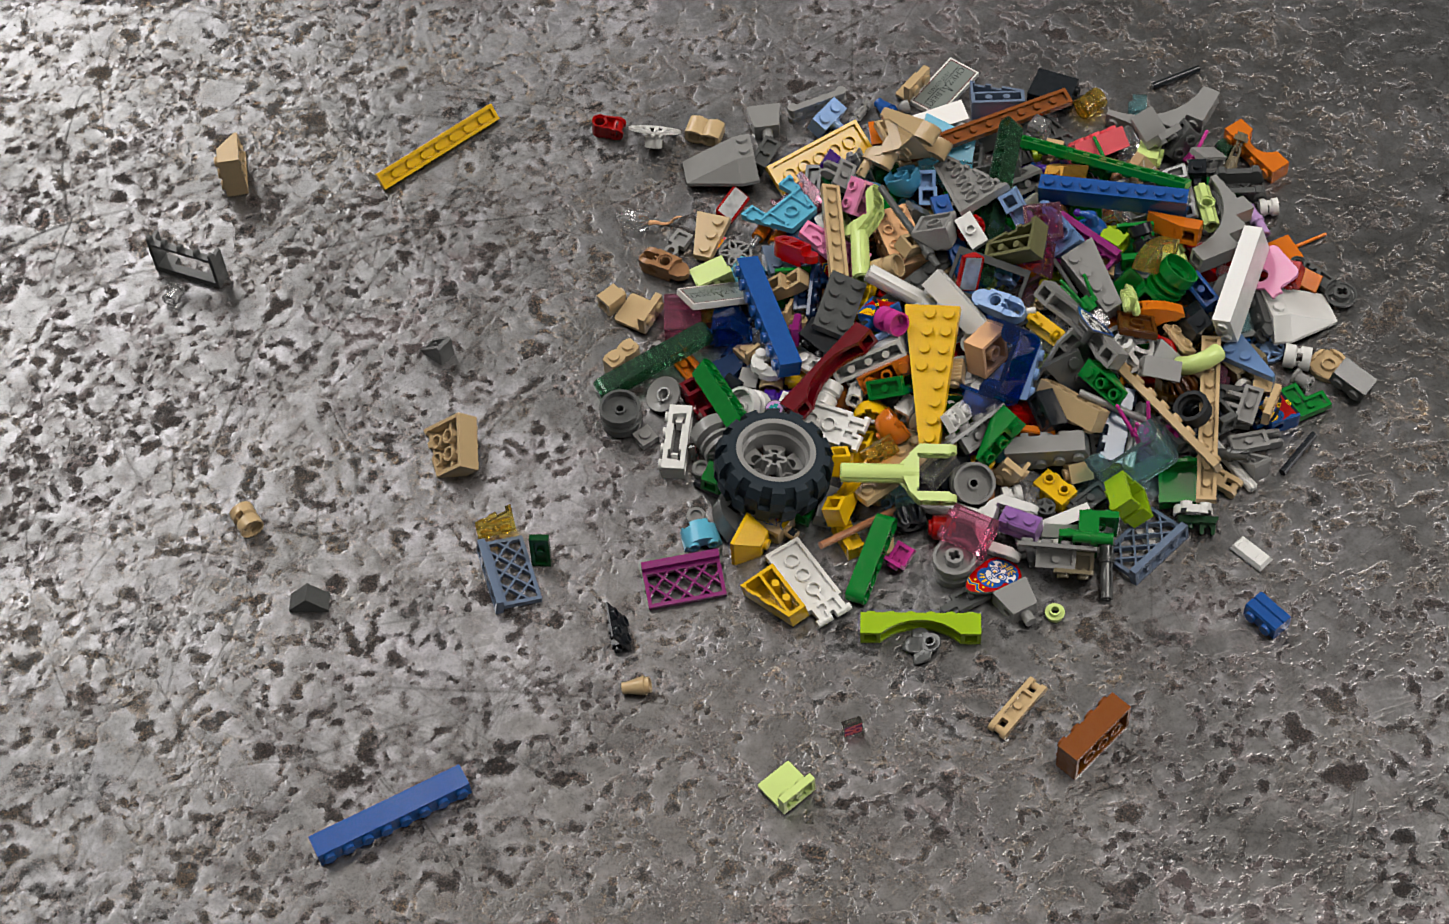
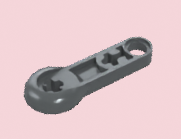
M1294 256L1290 259L1302 262L1305 268L1323 276L1317 290L1325 294L1327 301L1332 306L1348 308L1357 300V290L1351 284L1337 281L1336 278L1304 257Z

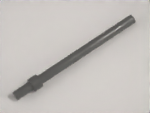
M880 185L878 191L911 235L914 226L885 186ZM912 237L922 250V255L925 259L929 260L935 269H939L941 263L936 258L933 249Z

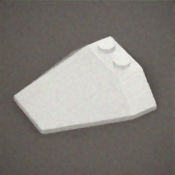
M1282 288L1283 294L1272 299L1265 290H1260L1271 319L1274 333L1270 338L1274 345L1296 342L1336 325L1338 322L1325 294Z

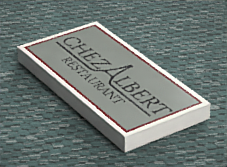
M950 57L932 76L929 83L920 89L918 95L910 100V105L925 112L955 102L970 87V80L975 81L979 77V72Z
M738 282L677 288V295L692 310L748 304L744 301V293L739 289Z

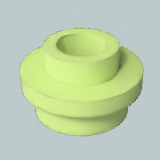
M1052 603L1046 607L1045 616L1050 622L1057 623L1064 618L1065 610L1060 604Z

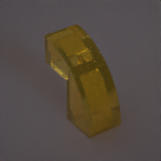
M1159 236L1151 239L1136 255L1132 269L1158 274L1163 252L1177 254L1180 239L1169 236Z

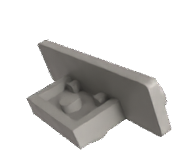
M1004 403L989 405L984 414L981 412L972 418L973 422L970 424L967 422L960 426V431L946 436V441L942 444H954L958 441L966 455L970 454L981 445L989 424L988 418L993 416Z
M1022 537L1021 541L1017 540V546L1036 548L1035 568L1075 569L1076 551L1097 552V547H1093L1089 543H1081L1080 546L1073 545L1072 541H1061V544H1056L1050 539H1041V542H1033V538Z

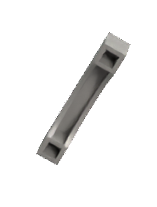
M1044 280L1033 295L1046 308L1063 319L1083 337L1085 332L1077 324L1080 320L1077 307L1080 305L1056 282ZM1095 333L1087 343L1094 356L1107 369L1119 370L1130 356L1112 337Z

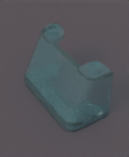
M1150 418L1139 426L1137 434L1141 442L1110 462L1100 453H1095L1084 461L1103 485L1106 480L1122 470L1132 477L1133 481L1135 480L1142 485L1174 465L1178 460V451L1164 427Z

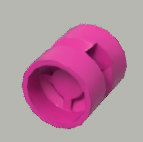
M882 306L875 312L873 323L877 329L899 337L907 331L909 318L903 312L888 306Z

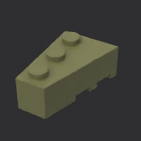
M1034 216L1030 222L1024 225H1017V229L1009 233L1006 231L987 241L984 255L1012 265L1042 260L1049 226L1040 218Z

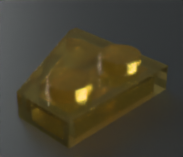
M511 504L505 506L504 512L498 515L496 512H493L486 518L475 522L478 539L516 531Z

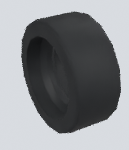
M1192 390L1181 394L1175 400L1173 413H1177L1183 420L1181 423L1185 427L1190 426L1194 429L1205 425L1212 415V406L1204 393ZM1195 402L1203 403L1202 410L1198 414L1191 417L1182 415L1183 410L1189 404Z

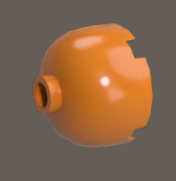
M889 407L885 408L875 420L877 433L875 435L882 443L886 441L890 445H899L911 437L908 428Z

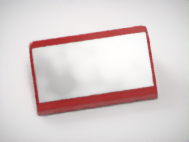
M733 186L716 208V215L730 217L732 224L750 201V198L738 187Z
M976 252L968 253L961 257L956 285L962 291L978 290L984 257Z

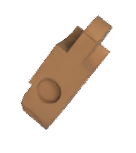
M649 247L639 257V267L644 273L667 281L671 279L683 281L690 276L689 267L682 261V258L660 248Z

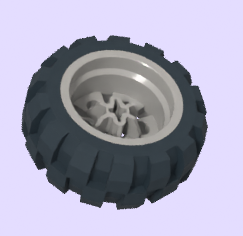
M766 408L763 413H758L757 410L745 413L740 417V421L734 420L723 431L715 451L713 464L714 478L717 481V487L726 501L732 500L734 509L743 515L748 512L755 515L756 520L769 522V518L779 519V523L792 521L796 514L800 516L806 515L817 507V503H820L825 498L830 487L834 467L832 460L833 452L827 438H823L821 429L812 421L810 423L805 422L803 415L790 411L789 414L781 413L780 408Z

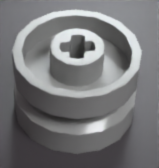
M965 462L958 465L952 471L949 478L951 493L957 495V501L964 504H981L986 502L993 495L996 488V479L993 471L987 465L980 462ZM971 480L975 481V483H973L974 487L970 485Z
M948 538L939 542L934 548L932 572L937 583L950 589L965 587L968 577L976 569V553L972 545L964 539Z

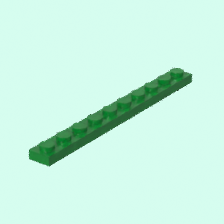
M1026 135L1016 139V146L1021 147L1025 151L1034 150L1038 151L1040 155H1053L1058 160H1071L1073 164H1086L1092 169L1101 168L1107 173H1119L1125 178H1138L1140 182L1156 183V186L1183 189L1191 187V179Z

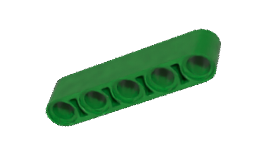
M703 359L692 372V375L727 428L734 420L740 421V417L747 412L714 363L708 359Z
M880 513L876 514L847 586L846 600L866 605L884 557L896 531L897 518Z

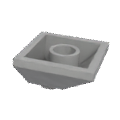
M956 211L921 216L911 232L912 237L934 250L942 249L945 251L951 249L957 240Z

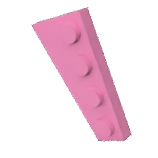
M807 220L799 231L798 237L804 242L811 244V247L827 260L824 228ZM845 240L849 277H852L851 243Z

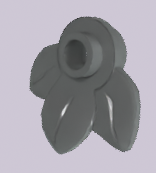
M925 628L912 629L913 637L906 639L901 648L906 652L914 653L913 663L914 665H919L927 662L931 658L932 653L939 650L941 639L937 634L929 633Z

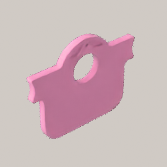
M1272 245L1269 246L1270 249L1262 270L1268 273V278L1261 282L1258 281L1256 290H1265L1272 299H1275L1278 295L1283 294L1281 289L1295 280L1299 272L1278 246Z

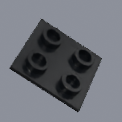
M605 602L612 650L615 653H621L622 649L626 648L629 652H632L630 645L632 639L628 633L627 626H629L627 617L618 612L617 608Z

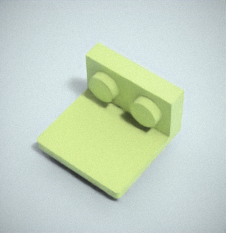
M722 255L689 270L696 286L735 282L733 272L730 266H727Z
M789 761L785 762L758 784V788L784 815L816 790L815 778L810 773L804 777Z

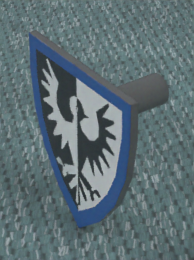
M1080 306L1077 307V313L1080 317L1077 324L1085 332L1080 339V343L1086 345L1095 333L1115 338L1098 319Z

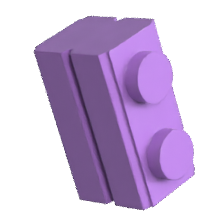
M1008 505L1005 506L998 520L999 532L1019 539L1022 537L1033 538V542H1037L1043 532L1042 517Z

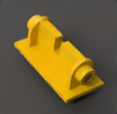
M1038 311L1034 314L1029 313L1026 318L1028 320L1026 327L1053 347L1066 333Z

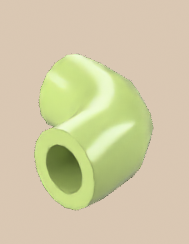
M1212 344L1201 352L1189 356H1178L1174 360L1182 362L1181 375H1192L1214 367L1222 362L1226 355L1221 346Z

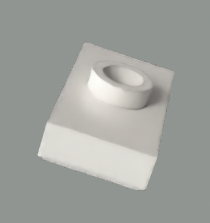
M971 211L955 220L956 225L973 251H976L989 241Z

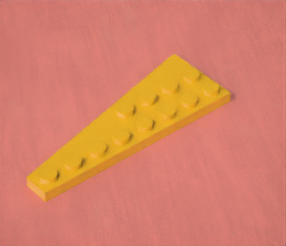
M905 304V314L909 318L907 335L918 442L922 444H941L944 424L940 417L946 412L961 307Z

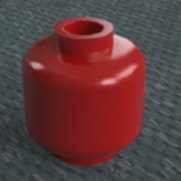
M933 515L931 520H928V535H931L933 540L952 538V533H956V522H952L950 515Z

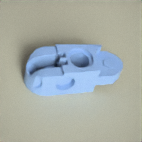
M982 288L972 294L974 305L982 313L1014 325L1023 322L1027 316V310L1022 300L1009 293L992 288L991 290Z

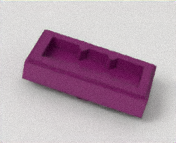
M794 314L793 323L789 324V331L796 347L800 344L799 332L802 330L801 314Z

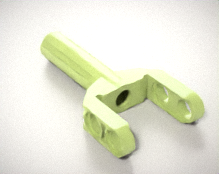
M876 184L871 185L865 192L866 214L851 222L848 214L842 211L845 240L851 243L852 278L866 284L868 282L864 281V277L870 267L869 237L877 229L885 215L884 198L878 191L879 186Z
M919 443L900 464L841 463L840 480L841 482L898 483L917 505H956L957 495L949 491L918 490L919 458L948 459L957 455V446L953 444Z

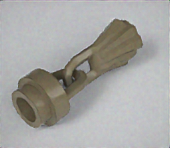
M1239 131L1235 134L1233 139L1237 140L1236 145L1232 148L1223 167H1226V169L1237 168L1242 144L1247 143L1249 140L1247 138L1248 134Z

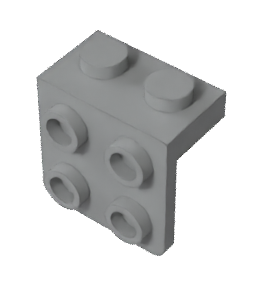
M1151 106L1130 118L1133 128L1138 133L1147 150L1155 145L1158 147L1162 146L1167 140L1170 141L1178 136L1176 132L1182 129L1179 122L1166 129Z

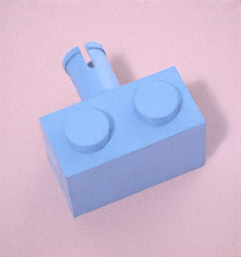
M833 97L812 118L807 128L816 137L821 138L830 129L836 130L843 126L839 120L847 108Z

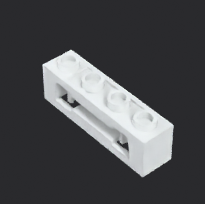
M670 404L669 412L666 411L665 423H667V427H663L665 442L661 443L660 454L663 455L662 459L658 460V470H661L662 478L685 479L691 439L690 433L694 417L692 405ZM674 424H676V430H681L679 444L680 460L678 453H673L675 439Z

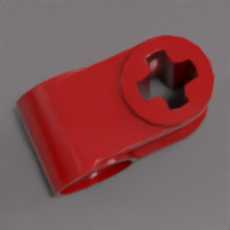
M602 114L593 116L592 133L595 137L621 140L623 138V128L626 127V120L624 118Z

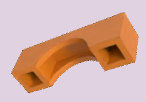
M1239 119L1225 128L1223 141L1231 148L1236 145L1237 140L1233 138L1238 131L1248 134L1247 138L1249 140L1247 143L1242 144L1239 157H1242L1250 167L1259 165L1264 179L1270 184L1287 174L1289 161L1278 151L1263 152L1256 149L1251 144L1253 129L1244 120Z

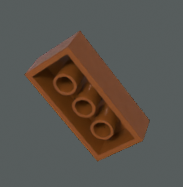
M1113 692L1108 697L1104 696L1094 710L1088 711L1080 724L1077 723L1073 726L1071 733L1067 737L1064 736L1059 740L1057 744L1056 766L1075 780L1128 727L1131 706Z

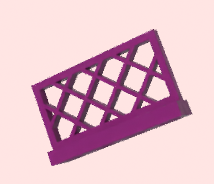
M1063 210L1060 212L1085 241L1092 237L1101 258H1106L1110 261L1105 265L1107 271L1114 264H1118L1121 261L1122 250ZM1048 233L1046 241H1050ZM1045 248L1044 254L1051 259H1055L1052 248ZM1056 258V260H1057L1058 263L1060 264V263H1061V258H1060V259Z
M718 548L641 562L649 610L727 596ZM717 565L718 570L714 576L705 571L708 566ZM689 569H695L699 572L694 580L685 575ZM675 572L680 577L673 583L666 578L669 573ZM702 574L711 579L706 587L697 582ZM657 576L661 580L654 587L648 583L647 577ZM682 578L691 582L687 590L678 586ZM663 581L672 586L667 594L658 589ZM713 582L721 585L722 591L714 593L709 590V587ZM694 585L703 590L698 596L689 593ZM675 588L683 593L680 599L675 600L670 597ZM655 592L664 597L660 603L652 604L651 598Z

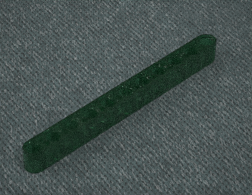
M1007 116L1001 120L998 127L989 176L993 179H999L1001 183H1008L1010 188H1012L1023 127L1013 118ZM997 197L988 205L982 206L980 217L985 223L984 233L988 240L1002 234L1004 229L1006 212ZM986 244L977 249L976 252L985 254ZM983 263L979 281L980 287L987 288L992 284L996 267Z

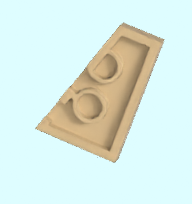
M697 211L694 259L702 261L713 259L723 236H725L731 224L730 217Z

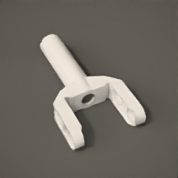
M874 264L869 267L864 277V281L907 304H937V301L934 298H929L923 290ZM960 327L958 329L959 336L957 337L956 344L959 343L963 337V334L961 333L962 329Z
M1003 494L989 500L985 506L979 509L961 503L952 506L920 505L927 514L950 515L953 522L972 527L984 553L1016 563L1020 561L1022 556L1020 552L1016 551L1013 547L990 540L1000 514L999 509H1004L1008 505L1036 516L1039 507L1035 504Z

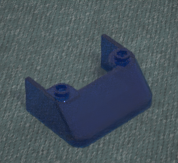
M987 314L986 320L1002 326L1001 336L1003 340L1012 344L1000 380L998 381L993 378L985 379L981 383L979 390L964 384H960L959 387L961 390L999 404L1004 403L1007 407H1013L1018 404L1040 347V339L1036 334L1022 327Z

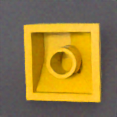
M749 513L745 514L730 542L733 565L761 557L764 550L767 551L771 543L769 531Z

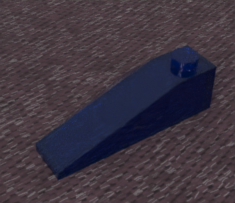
M740 305L714 308L712 334L715 347L752 344V328Z

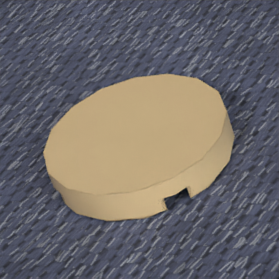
M1320 349L1311 357L1310 372L1316 379L1331 383L1329 378L1346 357L1335 349Z

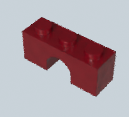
M694 377L679 383L681 389L680 396L686 405L693 406V414L698 421L710 414L717 413Z

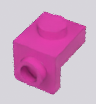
M898 540L889 556L885 555L884 559L889 561L887 566L896 571L898 568L904 571L916 550Z

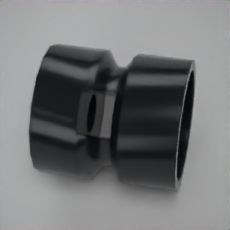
M1151 221L1127 228L1130 238L1134 240L1132 246L1135 253L1158 246L1156 237L1151 234L1153 232Z

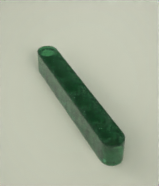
M698 322L597 378L593 386L601 399L612 390H629L713 342L714 335L705 322Z

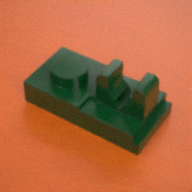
M1179 514L1177 517V523L1183 522L1187 524L1188 529L1199 526V535L1203 536L1206 526L1211 531L1210 536H1214L1216 524L1219 520V516Z
M529 534L532 566L551 567L552 557L549 535Z

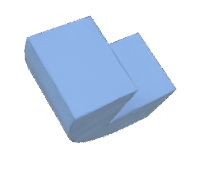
M919 170L922 179L921 185L918 187V204L930 205V197L937 196L936 170Z

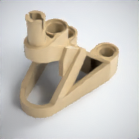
M884 107L879 116L886 124L888 135L882 146L866 149L862 156L864 160L855 172V175L865 180L872 165L890 172L896 161L901 160L909 161L910 159L932 157L944 162L953 148V144L939 136L941 129L936 125Z

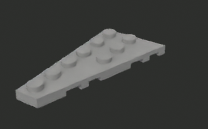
M947 156L944 162L939 161L933 165L961 216L969 211L973 214L975 210L988 205L992 200L1011 189L1008 183H1001L999 179H993L989 174L976 168L972 169L967 164L963 165L959 160Z

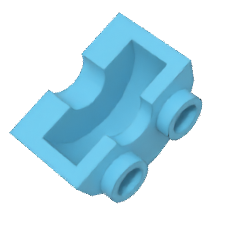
M707 518L690 521V526L685 529L681 528L680 535L684 552L698 551L703 545H707L709 548L723 545L721 535L714 522H708Z

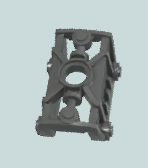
M1253 165L1251 168L1232 169L1220 166L1213 174L1224 181L1225 185L1237 198L1244 196L1252 204L1258 202L1260 198L1267 200L1264 177L1259 165Z

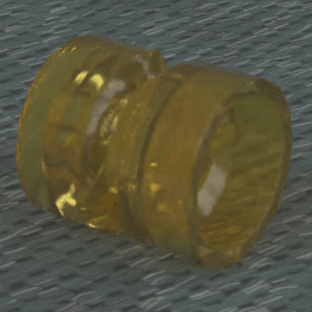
M1094 87L1074 101V108L1077 114L1086 120L1105 108L1108 102L1105 94L1099 88Z

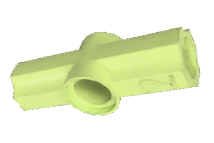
M1199 183L1193 188L1199 218L1204 221L1203 230H1206L1208 233L1214 232L1220 225L1215 209V199L1212 197L1210 187L1205 183Z

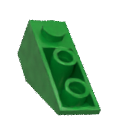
M1088 359L1078 373L1084 381L1114 407L1116 404L1120 406L1128 394L1116 375L1100 361Z
M1004 404L990 419L976 456L980 463L988 467L1026 425Z

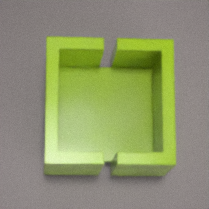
M1122 470L1104 482L1106 489L1104 492L1110 502L1109 509L1119 511V517L1125 524L1128 523L1135 529L1153 517L1145 488L1135 480L1133 481V478Z

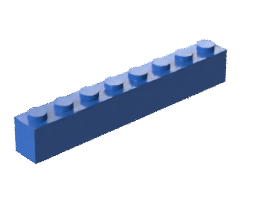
M1041 174L1038 185V202L1048 200L1050 203L1146 214H1148V211L1186 217L1189 205V189Z
M759 257L737 258L736 266L733 267V273L738 278L739 289L744 293V301L749 305V313L755 320V328L760 332V340L766 347V355L771 359L772 370L776 372L778 378L800 375L802 360Z
M458 764L308 838L321 866L330 864L340 856L351 854L355 849L363 845H369L382 836L390 835L400 827L409 826L413 821L429 816L435 810L446 808L450 803L466 798L472 793L471 787L462 768Z

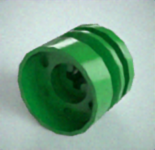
M1170 253L1163 258L1159 266L1147 277V284L1151 291L1161 300L1178 303L1181 297L1185 295L1186 290H1189L1197 281L1198 275L1194 267L1187 260L1177 254Z

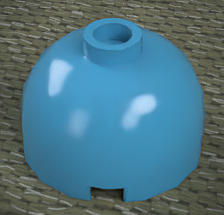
M913 164L897 168L898 172L894 174L889 172L884 177L888 190L894 196L910 198L915 194L914 192L920 187L922 179L919 168Z

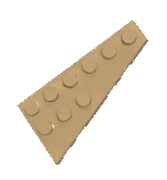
M908 428L911 437L902 444L894 445L881 460L880 464H900L919 444L918 432ZM944 431L942 432L941 444L946 441L945 437L948 436ZM919 458V472L939 458ZM862 483L854 493L856 499L869 507L900 486V484Z

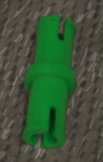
M1073 530V543H1089L1091 546H1095V544L1113 546L1114 533L1096 532V530H1092V532Z

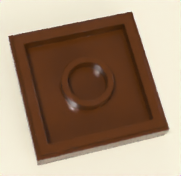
M1117 311L1115 317L1120 335L1157 341L1158 332L1154 316L1143 314L1133 316L1131 312Z

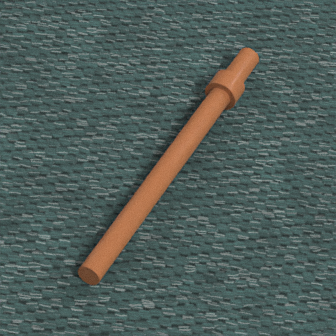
M912 499L902 503L898 502L880 514L893 516L897 508L909 505L910 503L915 504ZM875 516L818 542L819 548H826L872 526Z

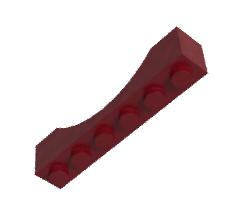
M855 322L783 398L780 405L785 412L789 414L790 411L803 415L805 420L815 409L819 392L828 379L848 362L866 355L878 342L871 329Z

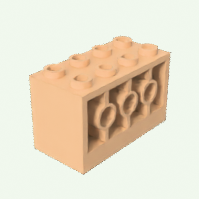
M906 204L898 205L915 227ZM891 208L884 209L885 215L881 223L873 232L877 246L876 253L878 258H885L895 253L899 254L905 264V274L899 278L904 280L929 260H926L922 253L904 259L897 251L894 244L900 235L909 234V232Z

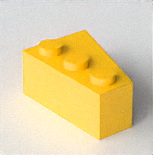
M773 563L740 585L744 596L792 627L809 616L805 604Z

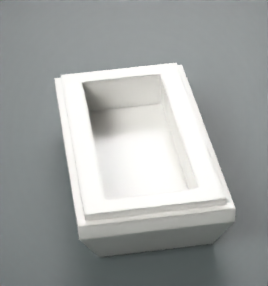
M1244 536L1240 537L1229 548L1259 572L1273 561L1269 555Z

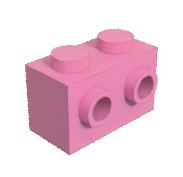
M851 175L841 202L842 211L857 217L866 214L865 192L874 183Z

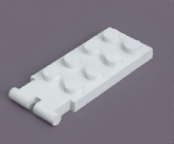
M783 391L779 401H782L789 392ZM816 401L815 409L804 421L807 423L812 421L823 433V438L826 437L831 446H847L851 448V452L857 453L863 441V437L858 434H866L872 419L867 416L864 419L854 416V412Z
M798 537L765 555L767 563L769 565L774 564L805 604L808 614H812L816 618L815 624L818 628L833 621V613L836 617H839L852 609L849 602L845 604L841 599V591Z

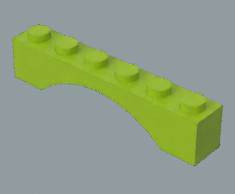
M861 612L860 643H881L895 634L921 627L949 636L960 644H981V613Z

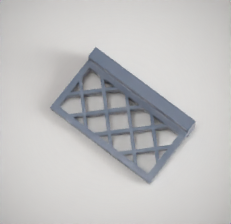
M1151 507L1152 513L1159 518V521H1146L1135 529L1130 526L1115 540L1114 552H1120V557L1116 558L1113 567L1130 577V582L1136 586L1189 538L1187 524L1183 522L1177 523ZM1162 526L1174 528L1172 531L1162 532ZM1160 527V532L1148 533V528ZM1138 528H1146V533L1134 534V531ZM1161 537L1159 543L1149 544V538ZM1147 539V544L1135 545V540ZM1124 540H1133V545L1121 546V543ZM1148 549L1146 555L1136 556V550ZM1134 551V556L1122 557V552ZM1123 562H1135V565L1129 570L1123 566Z
M522 535L488 542L485 541V538L477 540L476 552L496 614L503 613L504 609L542 602V596ZM519 542L520 544L518 551L509 547L512 543ZM497 546L502 550L497 555L490 548ZM505 551L514 555L511 561L502 557ZM517 557L525 561L523 567L514 563ZM498 561L507 565L504 570L496 567ZM510 567L519 571L516 577L507 573ZM522 573L530 576L528 583L519 579ZM503 577L512 580L509 586L501 583ZM515 583L524 587L521 593L512 589ZM529 589L535 592L536 596L528 597L524 593ZM511 593L517 596L514 601L507 602L506 595Z

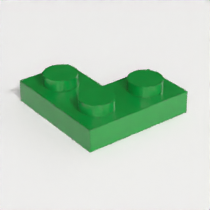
M1297 383L1286 386L1281 390L1301 414L1299 421L1332 408V403L1323 390L1305 396Z

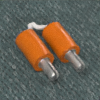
M758 224L752 233L753 240L749 244L750 247L754 249L758 242L762 243L772 228ZM775 229L768 240V244L774 245L775 237L788 236L787 233Z

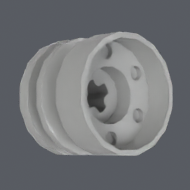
M717 413L702 418L695 424L690 433L691 440L708 463L709 461L714 462L718 440L726 429Z

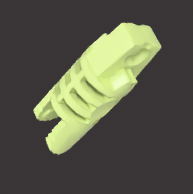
M1125 284L1124 289L1120 290L1123 312L1128 311L1132 312L1133 316H1139L1141 309L1137 293L1133 286Z

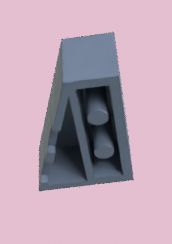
M970 80L971 119H979L1025 102L1024 90L1005 86L995 88L991 87V84L988 83L983 86L975 84V81Z

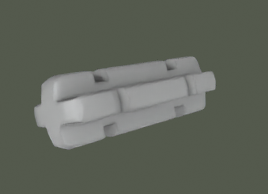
M867 99L864 100L852 116L848 118L847 123L855 119L857 122H860L867 111L872 108V102Z

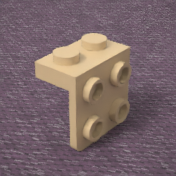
M655 292L651 300L634 293L630 294L615 315V321L646 334L664 308L662 294Z

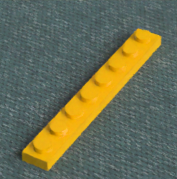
M488 104L375 174V177L382 189L386 190L500 118L492 104Z

